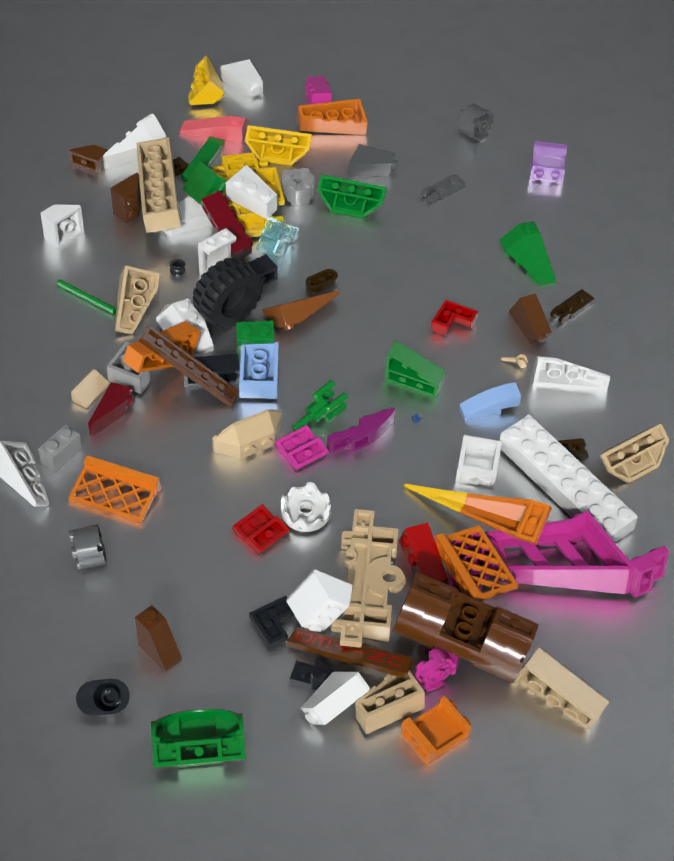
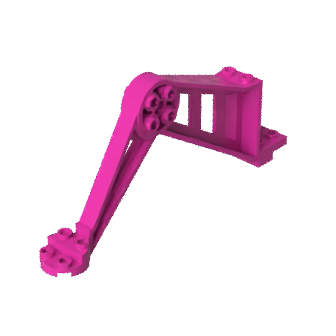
M588 510L581 514H575L571 519L546 523L537 545L517 540L497 530L485 532L504 563L506 553L503 547H521L534 564V566L506 565L516 582L522 584L627 594L630 592L636 598L651 591L653 582L664 577L669 550L662 546L658 549H652L640 557L636 556L629 561ZM478 533L469 535L470 539L480 540ZM457 540L451 542L452 545L460 548L463 543ZM583 540L604 566H589L572 544ZM466 543L464 549L475 552L477 546ZM536 546H557L572 566H551ZM479 548L478 553L489 556V550ZM461 554L460 559L470 563L472 557ZM475 558L473 564L484 567L486 561ZM489 562L487 568L499 571L500 567ZM471 569L469 573L480 578L482 572ZM486 573L483 577L485 580H495L496 576ZM450 574L449 586L459 591V587ZM502 578L498 579V581L509 582ZM480 584L479 586L481 592L484 586L482 584ZM435 647L429 651V661H422L416 666L417 672L414 678L422 689H426L427 692L434 691L446 684L444 680L450 674H456L461 657Z

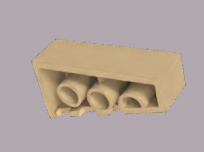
M539 647L523 664L519 675L514 681V684L517 686L521 683L528 687L527 692L535 696L538 693L546 698V703L550 706L563 708L565 715L588 729L598 720L609 703L600 692L593 690L583 679L575 676L565 665L557 662L547 651Z

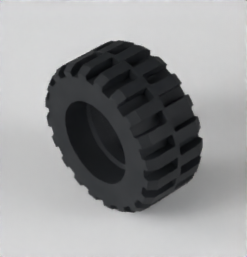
M233 257L225 258L224 261L220 260L214 266H210L208 271L201 275L202 278L197 281L192 297L194 308L212 326L228 328V326H235L236 322H242L256 308L257 302L260 301L261 294L263 293V282L259 274L244 260Z

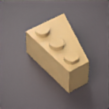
M410 671L405 678L388 674L384 677L382 683L377 687H372L355 702L356 719L366 734L371 733L424 709L425 692Z

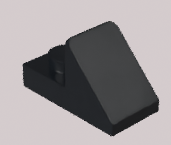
M319 658L316 659L315 665L296 661L290 676V683L317 690L334 671Z

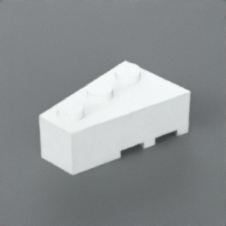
M247 165L226 182L227 199L266 219L277 210V194Z

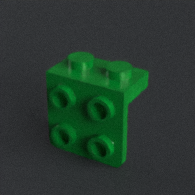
M273 321L236 322L238 346L274 343Z

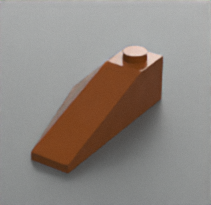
M339 290L265 308L262 311L270 321H273V325L276 328L284 327V330L295 328L294 324L304 321L338 296L340 292Z

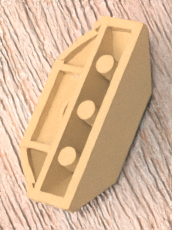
M266 409L232 423L222 430L219 435L212 437L214 453L241 459L274 445L282 426V411Z
M660 423L606 449L600 454V457L608 473L626 483H630L660 466L666 446H668L670 440Z

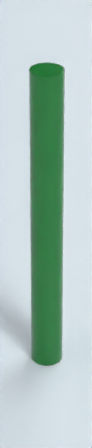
M61 279L57 281V286L113 315L116 314L117 308Z

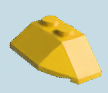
M248 125L245 142L251 151L254 152L258 161L268 160V163L292 166L310 151L312 134Z

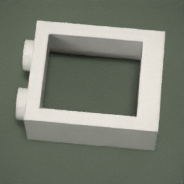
M464 435L455 482L494 489L502 441ZM466 450L495 455L492 470L463 465Z

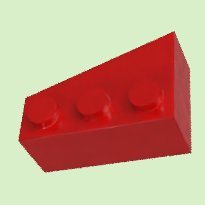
M429 523L405 528L398 542L414 577L419 572L442 583H446L448 577Z

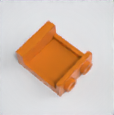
M444 695L440 698L438 705L412 721L408 717L402 721L401 733L425 763L429 765L470 738L472 727L468 718L459 713L455 703L452 700H448Z

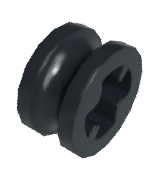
M174 259L170 262V273L172 275L182 276L185 273V262L183 260Z

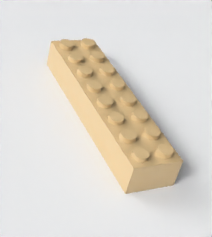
M169 137L136 143L142 214L146 233L167 229L173 230L181 227L173 155Z

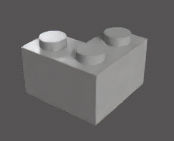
M125 342L107 365L108 381L132 387L134 392L141 394L150 383V372L137 373L123 362L126 349L131 344Z

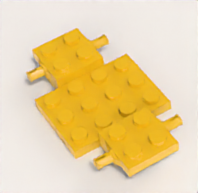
M254 152L221 156L222 165L212 166L218 175L229 180L247 165L277 194V206L285 205L276 167L263 168L269 166L268 160L258 161L255 158ZM226 188L222 193V196H226ZM228 199V206L230 209H234L237 221L241 222L245 228L246 236L274 235L273 223H283V215H271L266 219Z

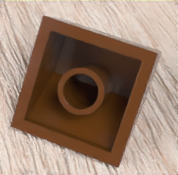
M135 173L110 188L113 214L126 224L140 214L139 174Z

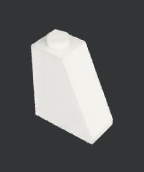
M250 59L220 66L221 80L247 97L263 94V80Z
M188 196L178 203L181 227L162 231L170 236H175L211 227L212 224L203 211L202 206Z
M332 672L303 704L301 709L305 713V718L311 724L326 725L367 693L370 687L359 672Z

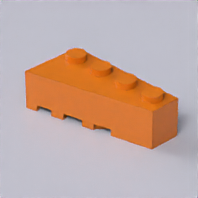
M360 99L298 106L297 122L300 131L366 135L367 118Z

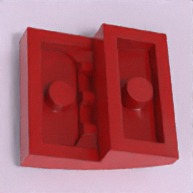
M264 504L253 510L232 527V530L259 554L290 532V529L279 516L274 517Z

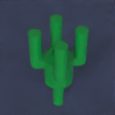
M330 380L313 393L314 402L305 408L306 415L291 426L292 429L296 431L310 421L318 423L323 418L327 421L332 420L347 408L344 401L348 399V395L343 392L330 403L329 399L335 395L331 390L335 387V383Z

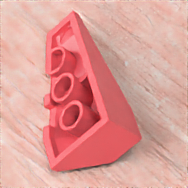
M238 116L187 120L183 122L180 133L205 138L211 136L224 141L243 143L250 121Z

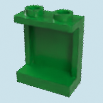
M199 161L183 190L201 205L202 198L217 191H220L222 194L228 180L218 175L211 166Z

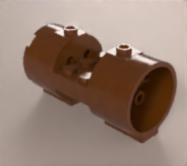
M417 572L392 632L431 649L433 646L472 662V666L514 683L534 641L539 624L501 607H493L458 592V589Z

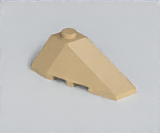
M125 265L119 280L115 331L133 335L158 290L160 273Z

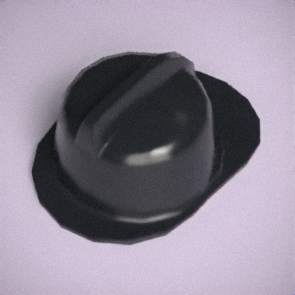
M119 679L92 680L79 688L76 702L78 708L88 716L112 715L126 708L130 693L126 684Z

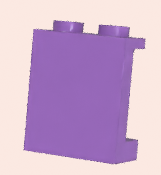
M535 141L530 178L563 182L567 145Z

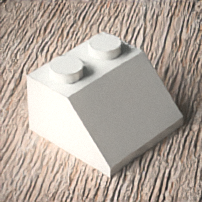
M54 204L41 212L44 238L57 249L84 233L80 205Z

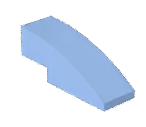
M515 382L481 392L462 402L459 407L465 420L501 414V410L504 408L519 406L521 394Z

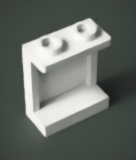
M225 228L198 243L200 275L204 272L206 273L208 268L214 266L216 262L224 261L225 258H231V243L236 241V236Z

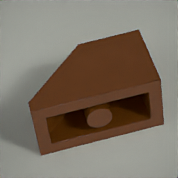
M96 145L70 149L71 164L99 174L104 169L103 155L108 149Z

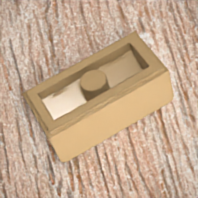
M93 369L71 391L72 401L88 409L109 387L110 383L98 371Z

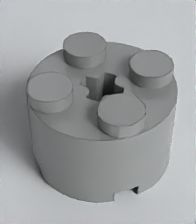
M308 168L287 169L283 172L281 188L285 202H291L293 206H304L309 204L310 200L314 198L315 178Z

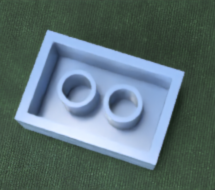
M279 342L241 345L240 398L277 399Z

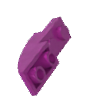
M394 407L359 418L358 426H352L349 429L328 435V451L333 453L348 447L352 453L373 443L394 423Z

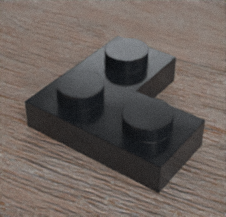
M287 596L249 612L250 620L269 649L288 640V634L280 624L295 616L287 603Z

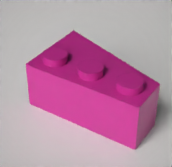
M325 76L306 77L305 90L308 104L331 102L332 92Z

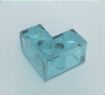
M268 217L256 249L273 257L280 258L285 252L286 242L293 244L297 239L299 228L281 220Z

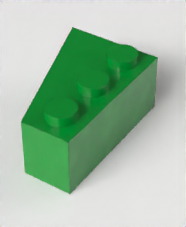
M395 340L387 354L385 380L437 398L445 381L446 370Z

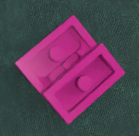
M308 425L280 438L274 443L281 455L295 470H299L329 454L324 443L319 437L316 438Z

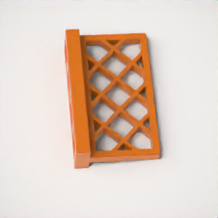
M87 455L84 460L85 466L68 497L69 501L142 524L156 493L159 494L162 488L160 479ZM88 472L96 475L97 479L85 482ZM107 479L114 481L115 485L105 489L101 483ZM99 483L102 490L91 494L88 487ZM129 485L132 487L133 490L122 494L120 491L122 486ZM86 488L88 496L83 498L76 497L78 491ZM117 489L120 496L109 500L106 493ZM142 491L151 492L149 497L140 500L137 494ZM104 494L107 501L101 504L94 502L93 498ZM136 495L138 502L127 506L125 498ZM120 500L123 501L125 507L118 510L112 508L111 504ZM141 506L142 512L138 517L132 515L129 510Z
M480 525L447 536L444 533L436 535L435 543L440 557L463 594L479 601H484L518 589L516 580ZM478 533L480 540L470 539L469 535ZM451 541L463 542L461 548L452 545ZM465 544L477 546L475 552L464 549ZM479 548L489 550V556L478 553ZM461 554L472 557L470 563L461 560ZM475 558L486 561L485 566L473 564ZM489 562L500 567L499 571L487 568ZM470 570L482 572L480 578L470 575ZM484 574L496 576L494 582L483 579ZM499 578L508 580L510 584L504 586L497 582ZM482 584L491 587V590L482 593L479 586Z

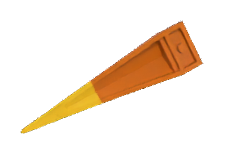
M404 484L407 489L510 537L535 545L538 543L552 510L550 505L532 499L479 495Z

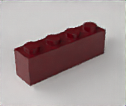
M217 191L202 198V209L215 231L218 233L226 228L236 236V241L231 243V258L240 259L251 254L253 241L250 236H246L243 224L237 221L234 209H230L228 206L227 197L225 195L222 196L221 192Z

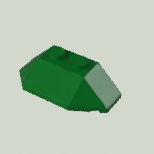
M321 174L317 191L330 212L364 219L383 205L387 187Z

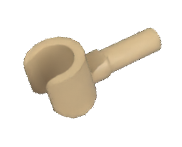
M519 354L516 357L501 358V361L517 362L519 368H525L527 366L526 363H528L527 357L524 354Z

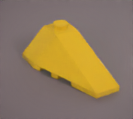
M205 56L195 67L193 75L195 80L191 84L193 90L188 95L191 105L214 104L224 96V87L211 61Z

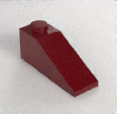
M113 382L110 383L88 422L89 434L91 436L96 435L127 413L129 407L133 406L135 396H133L132 387Z

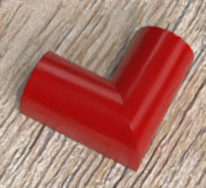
M445 300L431 321V328L440 335L446 334L453 322L473 328L478 317V311Z

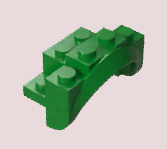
M195 709L172 713L151 721L154 768L174 766L184 768L246 760L242 713L224 709Z

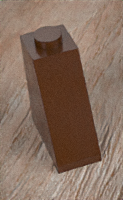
M536 293L519 298L509 310L510 315L530 343L536 341L537 343H542L552 333Z
M153 605L135 617L138 645L164 672H167L182 660L166 618Z

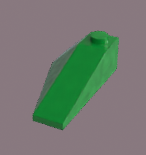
M534 221L517 224L500 239L504 252L508 256H512L516 260L515 263L518 266L521 265L539 286L556 283L541 234Z

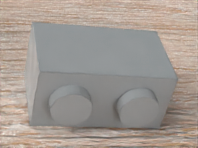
M66 425L63 426L38 448L41 464L56 473L82 449L80 434Z

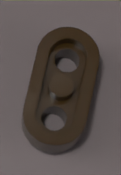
M325 269L309 276L306 279L305 287L307 291L312 293L325 290L338 282V273L332 269Z

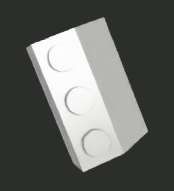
M314 569L287 598V603L302 627L310 631L322 633L349 607L353 585Z

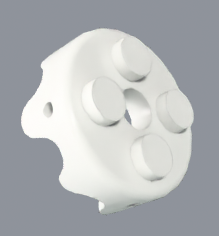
M308 482L304 487L294 486L286 496L282 495L281 515L284 522L292 529L300 532H311L320 529L328 522L331 513L329 496L327 493H321L313 482ZM306 508L310 509L311 511L308 513H304L301 511V509Z

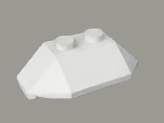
M188 298L165 305L156 317V321L162 330L185 321L200 330L201 334L194 353L199 354L214 348L205 321Z

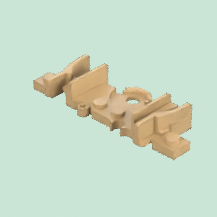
M355 509L352 531L342 532L341 549L347 550L346 557H350V560H345V566L348 568L347 583L353 586L349 607L343 612V620L336 619L331 625L332 632L341 633L340 646L361 647L362 638L389 642L392 605H387L388 590L397 593L404 588L406 583L402 570L397 566L390 565L396 563L398 529L373 526L375 511ZM392 574L395 576V580L387 582L383 579V576Z

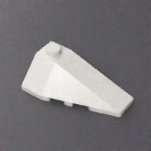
M153 113L140 120L132 132L128 131L125 134L126 138L123 141L117 142L103 155L104 168L106 170L138 161L136 143L166 138L165 132Z
M537 355L535 357L533 384L607 391L610 381L609 375L555 357Z
M0 441V477L34 507H47L49 501L44 486L39 483L40 473L34 468L36 461L26 442Z

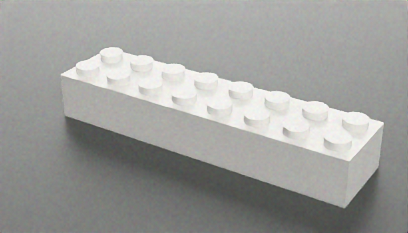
M530 414L500 434L499 441H502L501 450L571 518L577 513L581 514L588 510L614 543L635 529L638 516Z

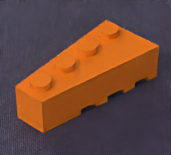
M185 321L159 333L193 357L201 331ZM139 341L128 345L123 362L137 373L174 367Z

